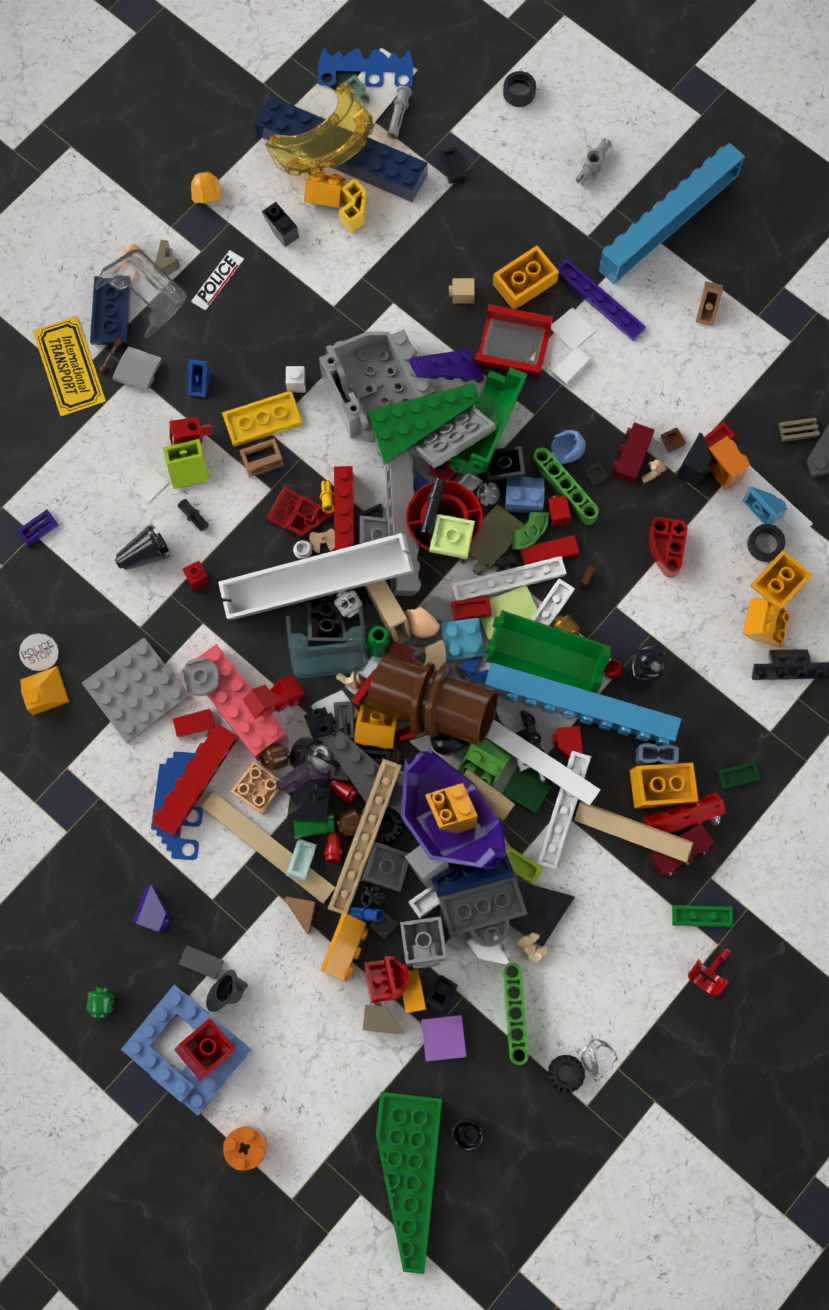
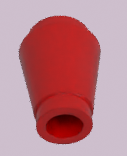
M333 780L330 784V791L345 804L352 805L357 800L359 792L356 790V787L337 780Z
M339 833L328 834L324 852L327 863H340L341 858H343Z

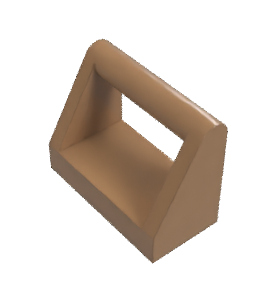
M275 439L239 450L249 478L284 466ZM270 447L274 448L276 453L274 455L250 463L246 459L247 455Z

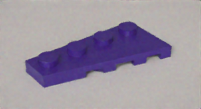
M469 349L413 357L409 361L416 377L438 379L439 377H444L446 380L456 378L464 382L475 380L476 383H482L485 379Z

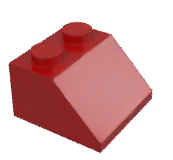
M211 1018L207 1019L174 1049L200 1082L236 1050L234 1045Z

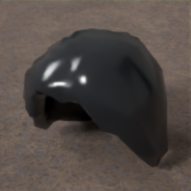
M443 733L437 737H430V743L434 751L444 756L456 754L470 744L468 741Z

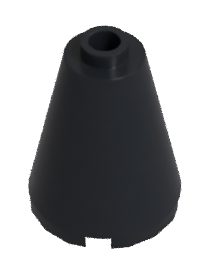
M151 524L143 529L116 554L115 562L120 569L129 570L170 557L169 554H166L169 552L168 546L160 532L158 534L155 533L154 529L156 527Z

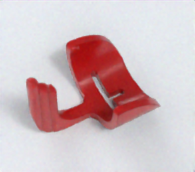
M723 950L710 968L704 966L701 960L698 959L688 973V978L708 994L718 996L729 981L716 975L714 970L731 953V950ZM698 970H700L709 978L714 980L716 984L710 981L709 979H706V981L703 983L702 981L704 980L705 976H703Z

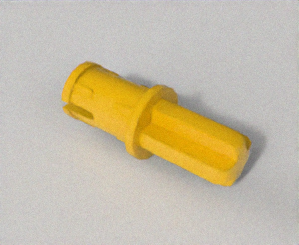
M329 480L322 481V493L320 494L322 510L325 513H332L334 511V493L332 492L331 482Z

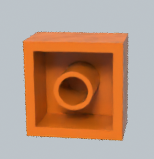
M726 436L708 449L711 456L708 464L711 466L709 471L724 490H727L744 478L750 466L749 460L744 454L740 453L733 440Z

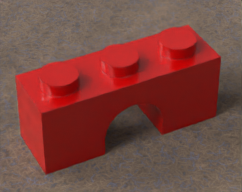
M291 675L279 679L270 690L266 684L251 689L242 700L255 719L261 716L266 718L275 711L277 713L283 711L288 706L291 708L295 707L301 702L300 698L305 693L294 676Z

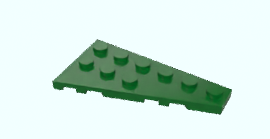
M471 383L367 411L383 465L435 432L442 425L450 422L457 415L462 414L477 404L479 397L475 384Z

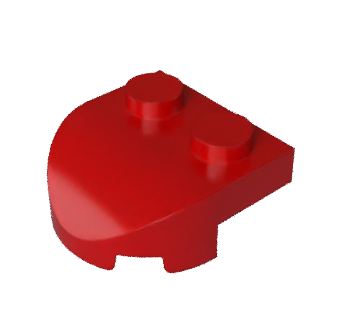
M385 956L384 960L364 963L363 967L371 1003L391 1001L402 995L409 979V972L404 963L401 964L395 960V957Z

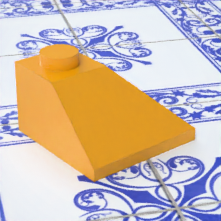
M57 666L20 680L21 693L26 708L32 715L69 702Z

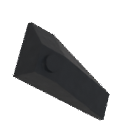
M332 594L306 601L307 654H327L347 643L346 624L339 614V609L334 605Z

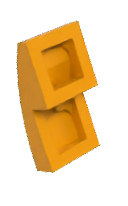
M419 970L408 971V983L405 991L402 993L406 1013L426 1010Z

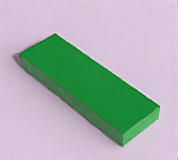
M672 905V926L733 927V907Z

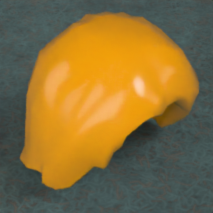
M202 172L194 176L191 182V193L194 203H212L220 199L222 196L221 185L215 175L210 172Z

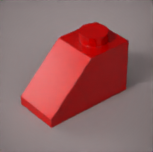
M580 726L556 728L555 734H552L553 746H556L557 752L567 760L570 759L572 751L583 754Z

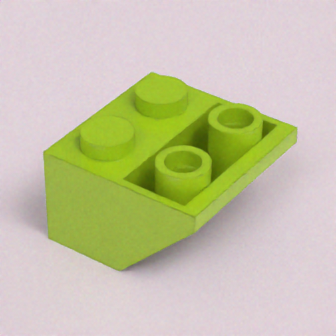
M199 439L163 447L173 489L210 481L203 448Z

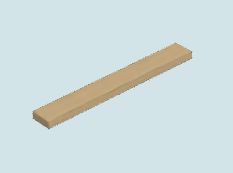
M386 759L382 760L328 910L340 914H348L402 765Z
M213 791L201 805V808L286 874L293 854ZM309 868L305 882L290 877L323 904L335 890L333 885L311 868Z

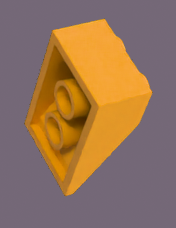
M782 550L753 581L750 587L777 609L781 610L805 586L813 574Z
M693 763L636 766L630 770L634 809L698 802Z

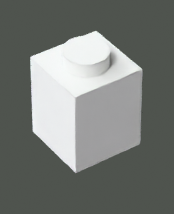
M286 366L287 392L291 390L292 393L306 392L304 366Z

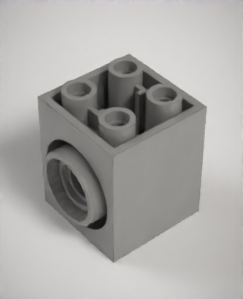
M441 917L400 922L406 967L413 966L414 969L440 965L441 962L447 960Z

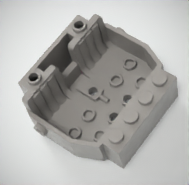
M404 329L394 334H390V332H365L346 341H338L334 346H327V355L319 358L322 378L350 438L362 434L364 441L375 440L367 411L435 392L429 379L416 377L409 363L411 358L418 356ZM390 370H392L394 373H393V374H389V373H387V372L390 371ZM335 374H337L339 378L340 385L344 395L343 397H341L338 388L332 378V376Z

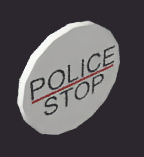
M37 633L24 639L20 645L19 655L26 667L31 670L42 671L54 665L59 651L57 644L51 637L46 634Z

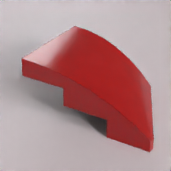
M284 486L266 520L294 534L303 536L334 515V512H323L321 504H317Z

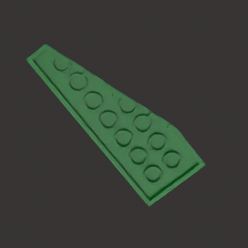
M380 1092L376 1138L403 1272L424 1274L442 1099Z

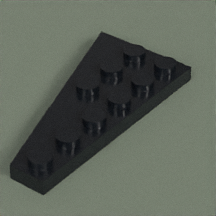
M453 863L450 869L453 867L457 869L462 865ZM517 881L528 914L509 920V925L524 936L530 935L532 932L539 934L540 937L535 943L543 947L575 896Z

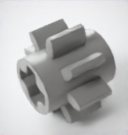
M492 482L489 484L484 483L477 490V498L485 506L488 503L493 505L500 498V490Z

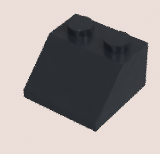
M702 433L698 434L677 474L679 479L697 487L699 481L704 482L711 468L708 465L711 456Z
M522 446L495 450L487 468L488 481L525 477Z
M322 778L310 779L290 794L287 819L327 822L330 780Z

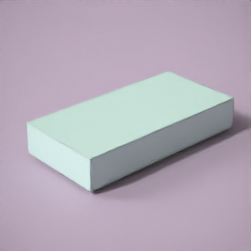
M298 839L286 876L305 882L317 846L316 844Z

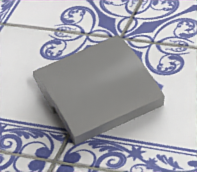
M128 346L115 370L113 380L147 391L154 381V374L161 365L162 358Z

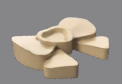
M333 529L323 533H310L309 539L313 546V551L319 554L320 545L327 543L330 552L334 550L335 532Z
M534 932L521 937L517 942L519 947L524 948L531 964L540 961L543 955H547L548 946L536 948V945L533 943L540 935Z

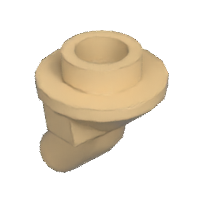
M659 460L649 462L648 465L651 472L641 478L646 483L657 477V475L660 476L662 472L666 471L664 463Z
M353 671L349 678L342 673H338L336 676L338 681L357 690L363 684L361 674H358L356 671Z

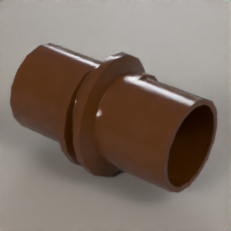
M386 654L378 663L368 691L367 704L371 710L410 722L413 734L423 736L427 733L430 737H437L443 733L481 745L492 726L498 705L499 692L497 689L453 676L452 665L444 663L439 670H436V666L432 662L422 666Z

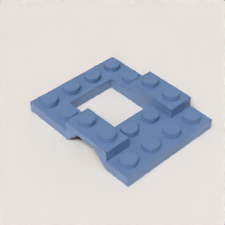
M173 985L121 1050L148 1072L155 1081L177 1100L184 1103L199 1116L252 1049L215 1020L179 987ZM176 1015H179L194 1030L211 1018L236 1048L229 1057L201 1082L187 1065L180 1072L151 1047Z

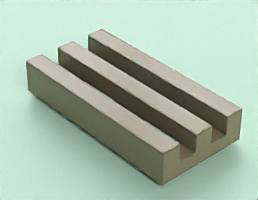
M809 418L780 422L779 430L782 442L819 437L820 432L818 431V424H816L817 419ZM813 430V432L785 436L786 433Z

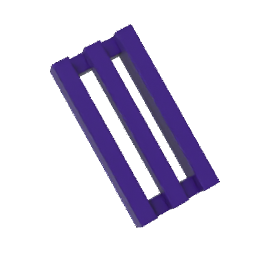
M46 509L19 528L17 533L29 547L59 524ZM47 516L49 517L48 519H46L45 521H43L41 524H38L37 526H35L31 531H29V532L26 533L25 535L23 534V533H25L27 530H29L30 528H32L34 525H36L37 523H39L41 520H43L44 518H46Z

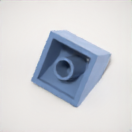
M516 477L507 479L505 510L507 512L530 513L543 511L544 478Z

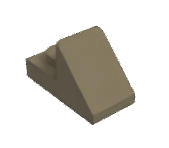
M161 239L153 268L156 280H161L180 269L178 259L171 258L172 248H170L167 240Z

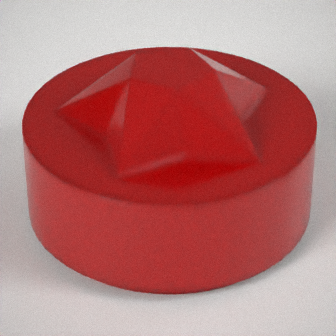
M613 659L608 661L604 673L608 678L615 679L621 676L624 668L619 660Z

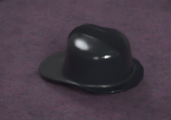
M227 970L209 990L206 999L207 1009L211 1012H217L226 1004L239 1002L245 989L248 987L247 982L237 977L235 970Z

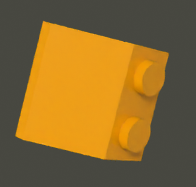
M361 703L356 721L354 743L393 749L398 718L368 708V704Z

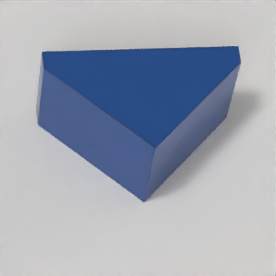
M189 359L187 395L206 397L211 375L207 361Z

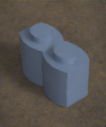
M645 743L639 745L636 749V764L641 766L676 764L678 762L679 748L674 745L657 746Z

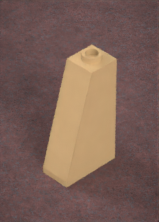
M386 581L365 585L364 587L386 630L389 632L394 645L397 646L411 639L412 635L408 620Z

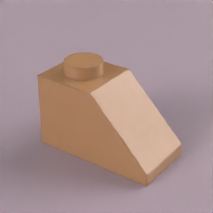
M705 281L696 318L697 323L714 326L723 292V285Z

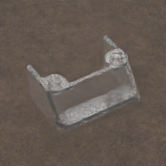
M138 249L128 252L104 267L94 286L96 290L106 283H109L118 290L129 287L153 310L149 315L151 324L144 335L146 338L165 326L187 298L185 291L143 251Z

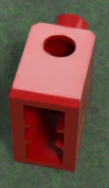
M197 417L169 421L171 445L199 439L202 444L203 436L212 434L211 424L200 425L199 418Z

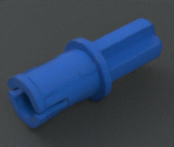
M367 906L363 908L352 907L349 913L350 916L363 922H381L385 916L383 910L371 909Z

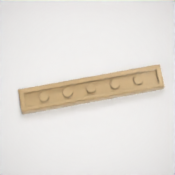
M583 801L579 802L574 820L684 862L688 861L694 843L594 805H587Z

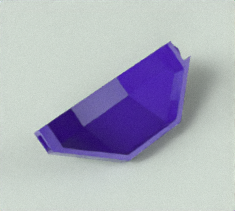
M430 748L426 752L417 754L413 761L405 759L401 818L429 859L493 869L506 856L503 823L474 783ZM463 783L477 814L476 828L461 833L440 830L425 795Z

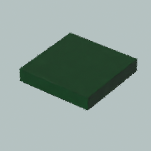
M517 767L502 795L536 815L552 785L542 783L539 772L535 769L521 773Z

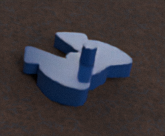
M474 657L473 660H467L462 663L460 668L466 673L470 681L481 684L484 678L487 679L489 670L478 672V669L475 667L481 663L482 659Z

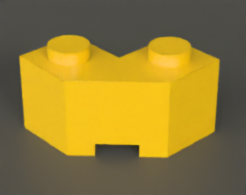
M355 178L341 188L342 200L346 206L338 211L340 223L350 234L365 224L367 205L366 190Z

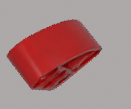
M658 517L653 520L649 530L650 550L654 561L666 577L673 578L678 575L682 567L688 527L683 521ZM655 526H661L663 531L656 530ZM670 547H677L679 552L672 551ZM668 564H673V565H675V566H676V569H675V570L670 569V568L668 567Z

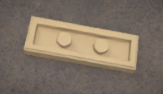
M467 769L463 775L474 783L496 815L504 821L515 804Z

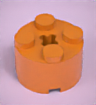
M243 1126L237 1128L224 1141V1157L228 1164L236 1170L246 1171L253 1169L266 1156L267 1140L264 1134L254 1127ZM243 1142L245 1145H250V1148L248 1149V1154L245 1151H241V1148L243 1147Z

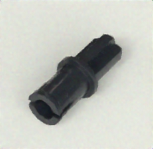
M183 499L178 503V508L199 531H205L209 527V524L199 514V510H195L187 499Z

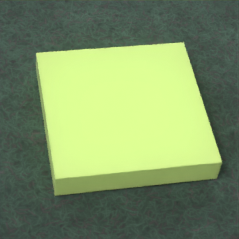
M437 514L429 552L468 559L475 521Z

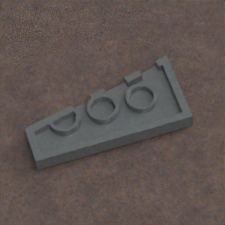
M339 731L327 746L367 803L380 765Z

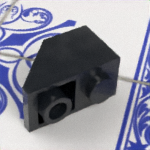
M274 202L262 211L272 232L284 247L299 238L297 225L277 202Z

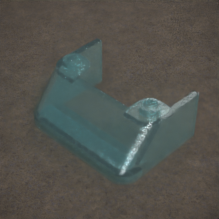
M362 607L359 608L360 626L350 628L346 633L347 643L308 647L307 638L303 634H293L290 616H286L289 652L295 676L308 678L364 671L369 661Z

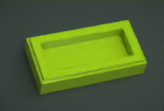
M510 847L509 852H506L514 874L533 885L543 868Z

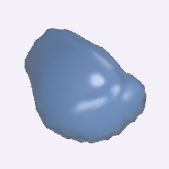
M565 430L555 435V439L551 444L552 455L563 465L578 460L585 452L586 442L578 431Z

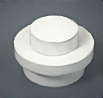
M307 541L297 542L293 549L295 556L299 559L310 557L312 554L311 544Z

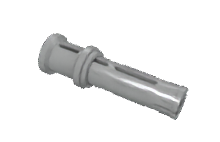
M401 85L397 88V98L393 102L395 108L387 136L391 139L398 138L404 112L409 106L408 99L412 95V90L407 86Z

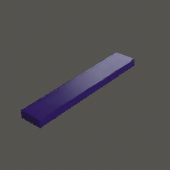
M565 259L556 268L559 271L558 277L632 341L645 330L646 326L568 259Z

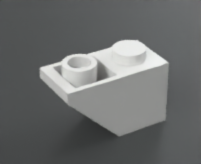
M493 930L488 931L486 934L490 941H495L498 938ZM472 938L467 941L477 960L503 966L510 963L508 961L510 956L504 947L500 948L499 945L493 947L481 946Z

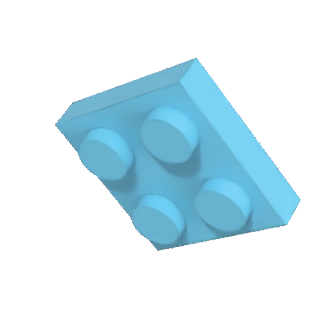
M479 618L441 623L446 661L484 656Z

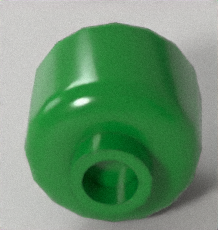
M97 986L96 990L88 993L87 1011L93 1017H107V1014L113 1011L114 994L108 991V987Z

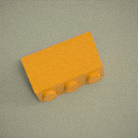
M342 913L320 969L322 973L344 982L346 978H351L354 967L351 965L354 959H358L362 949L359 947L361 939L365 941L369 931L366 928L367 923Z

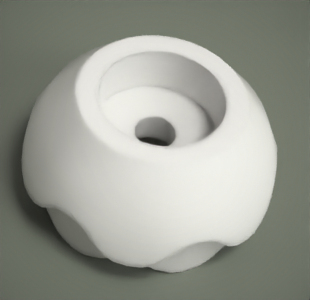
M316 745L311 748L313 751L332 758L331 750L325 745ZM308 755L310 764L317 769L330 765L319 758Z

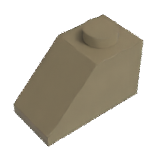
M370 1001V1005H365L364 1031L404 1034V1029L388 1009L382 1007L381 1002L371 1003Z

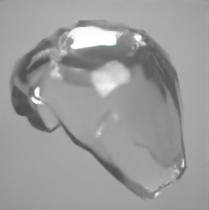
M593 1039L586 1044L581 1055L583 1066L594 1079V1082L600 1081V1078H603L612 1069L614 1062L618 1061L615 1050L606 1041L600 1039Z

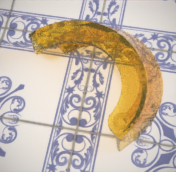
M342 83L337 87L335 91L338 99L336 109L325 122L299 135H274L265 143L277 168L295 176H300L301 173L315 175L322 173L324 168L331 165L333 168L341 165L363 148L367 143V136L373 132V117L348 83Z

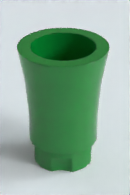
M375 626L368 634L367 650L372 656L382 658L386 654L389 655L392 651L393 641L385 628Z
M328 813L327 822L294 820L295 839L334 832L333 813Z

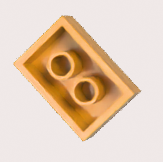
M535 246L494 273L493 286L510 307L516 310L557 283L559 271L542 250Z

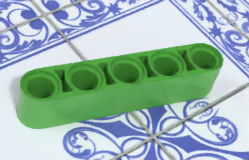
M537 449L533 458L534 467L558 495H561V497L567 496L569 508L582 523L586 525L593 524L599 512L596 504L548 449ZM538 457H544L546 460L539 461ZM555 470L558 474L552 475L549 471ZM567 484L570 488L564 489L561 485ZM573 498H580L582 502L577 503L573 501ZM590 511L594 516L589 517L585 512Z
M512 962L508 963L503 969L508 1049L511 1062L515 1065H522L527 1062L529 1056L521 967L517 963ZM515 967L518 971L517 977L510 978L507 975V969ZM512 987L519 990V997L516 999L511 998L508 994V990ZM512 1008H518L521 1011L519 1019L511 1018L510 1011ZM514 1029L522 1031L523 1037L521 1040L516 1041L512 1038L511 1034ZM518 1049L524 1053V1059L521 1062H517L513 1057L514 1051Z

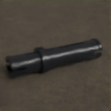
M434 478L432 490L427 497L429 501L420 530L422 535L426 533V536H432L439 504L443 500L442 492L446 483L443 479H441V482H439L440 478Z

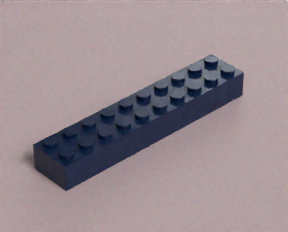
M272 96L269 97L254 123L256 136L410 202H413L428 175L427 162Z

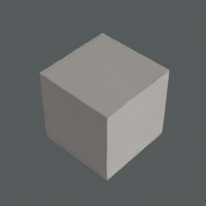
M421 845L405 856L410 867L427 889L432 886L431 878L450 869L447 862L430 860Z

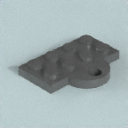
M516 877L438 898L450 938L470 933L476 943L485 947H493L503 942L509 932V920L528 914ZM490 930L495 931L498 935L497 940H488L487 932Z

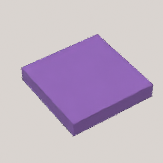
M462 1015L421 1020L426 1061L466 1057Z

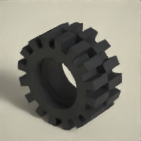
M387 807L383 818H387L392 822V829L387 833H382L378 830L375 841L383 844L393 843L402 832V819L399 813Z
M561 1055L553 1059L547 1072L549 1083H551L552 1087L563 1093L577 1091L583 1085L586 1076L582 1062L571 1055ZM568 1065L573 1069L574 1077L570 1082H563L559 1078L558 1072L562 1066Z

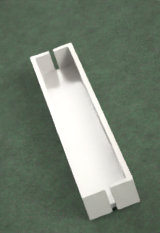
M400 533L219 581L222 599H231L232 601L223 602L227 619L235 620L414 573L411 556L406 554L410 552L406 535Z

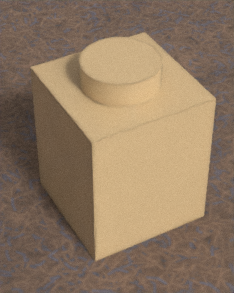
M474 278L452 279V286H449V297H452V304L474 303Z

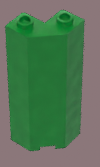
M511 367L507 377L493 371L489 372L486 384L475 408L495 423L497 430L489 436L482 438L473 446L461 451L458 455L453 456L450 459L449 468L463 474L486 472L527 377L526 373Z
M504 610L501 611L499 617L495 616L492 624L494 631L490 643L487 642L484 653L487 654L485 662H492L598 693L602 685L603 671L610 659L611 646Z

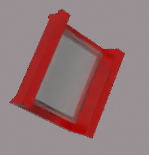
M489 304L487 321L479 352L475 356L477 365L508 371L511 367L540 379L553 317Z

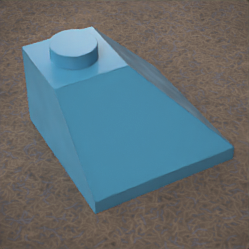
M754 487L748 489L743 499V503L763 524L772 525L787 511L786 504L782 499H778L775 495Z

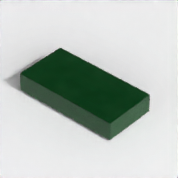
M755 761L716 772L722 791L761 780Z

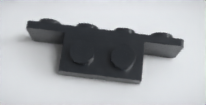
M808 649L769 650L770 663L754 664L751 675L752 680L829 678V662L811 663Z
M525 710L520 711L525 729L515 734L545 753L540 744L541 736L535 729L534 724H536L533 714ZM515 757L519 772L524 773L533 769ZM539 773L542 783L546 785L553 784L550 779Z

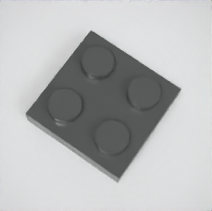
M374 841L362 881L399 893L409 864L405 856L409 853Z

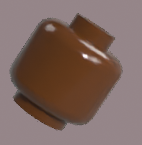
M280 743L267 747L260 754L262 766L269 771L286 767L288 759H290L288 748H284Z
M356 809L339 813L335 820L338 833L340 835L343 834L345 837L355 835L362 813H358Z

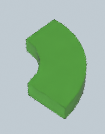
M549 512L529 513V519L525 526L513 531V550L529 547L539 539L548 525Z

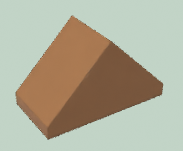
M292 897L284 898L307 934L310 933L316 903Z

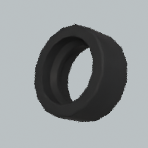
M515 71L505 78L503 96L507 103L515 107H524L534 100L536 81L532 75L524 71ZM515 83H523L530 88V91L525 95H516L509 88Z
M761 524L752 531L748 538V551L759 561H772L784 550L786 543L785 535L775 525ZM759 534H771L777 541V548L771 553L762 552L758 549L755 540Z

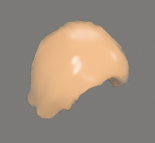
M423 608L409 609L404 612L410 631L415 636L429 638L439 631L440 625L437 620Z

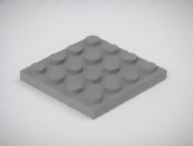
M472 406L414 446H411V448L433 468H436L466 448L473 446L482 438L489 436L497 428L495 423Z
M142 638L82 682L83 686L127 744L190 698L145 638Z

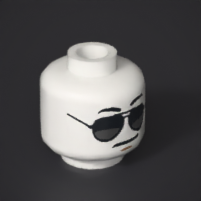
M346 590L336 594L338 598L334 601V605L339 609L341 616L350 618L361 611L362 601L354 590Z

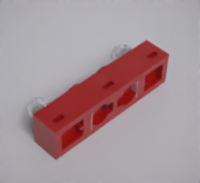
M715 792L698 798V802L681 804L643 817L642 819L645 825L671 833L682 831L683 828L691 825L696 826L706 820H709L713 826H717L721 823L720 815L726 814L723 799Z

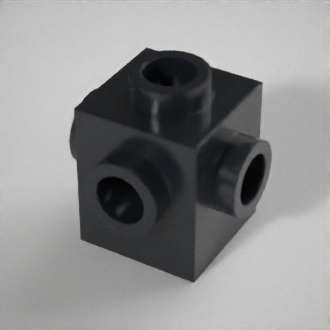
M326 707L314 709L312 712L304 715L313 740L335 732L333 724L336 723L332 712H327Z

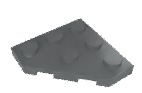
M829 424L806 461L811 478L829 474Z

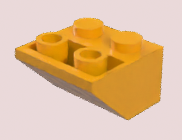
M315 171L306 180L304 202L339 208L342 204L341 188L346 185L347 178H343L340 174H332L331 176L325 175V172Z
M750 598L742 634L756 642L783 647L787 625L790 620V611L784 607L781 610L777 609L765 598Z
M463 783L425 795L440 830L461 833L476 828L477 814Z

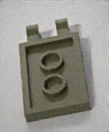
M498 504L484 518L477 538L470 544L468 559L472 556L478 561L473 567V572L478 576L486 566L490 569L494 567L496 559L501 558L512 546L513 531L525 526ZM459 558L458 561L465 564L468 559Z

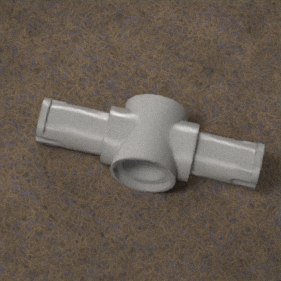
M603 138L596 149L588 152L586 161L582 166L583 169L575 179L578 184L581 182V185L584 186L591 175L600 171L605 154L612 146L610 140L607 141L606 138Z

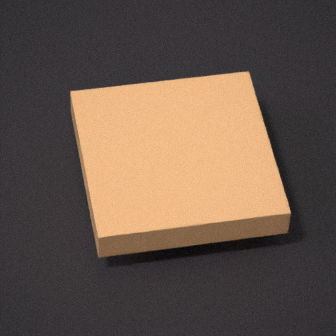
M253 761L230 792L263 815L282 790L285 782Z

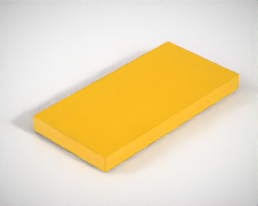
M292 390L222 412L233 447L303 425Z

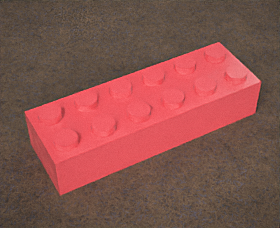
M217 644L198 657L206 658L216 664L220 673V681L218 687L207 697L256 760L260 759V754L267 747L281 743L288 738L286 732L272 714L266 718L261 716L255 719L242 700L251 691V687Z

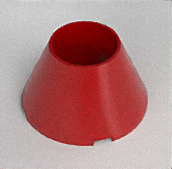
M445 480L446 483L442 492L443 500L439 504L437 514H448L456 518L475 521L471 539L472 543L477 538L482 526L483 513L481 504L471 490L461 486L460 483ZM433 482L423 486L416 492L411 501H409L406 511V523L410 535L417 544L428 551L430 550L432 536H426V533L422 535L420 530L429 501L427 497L431 493Z

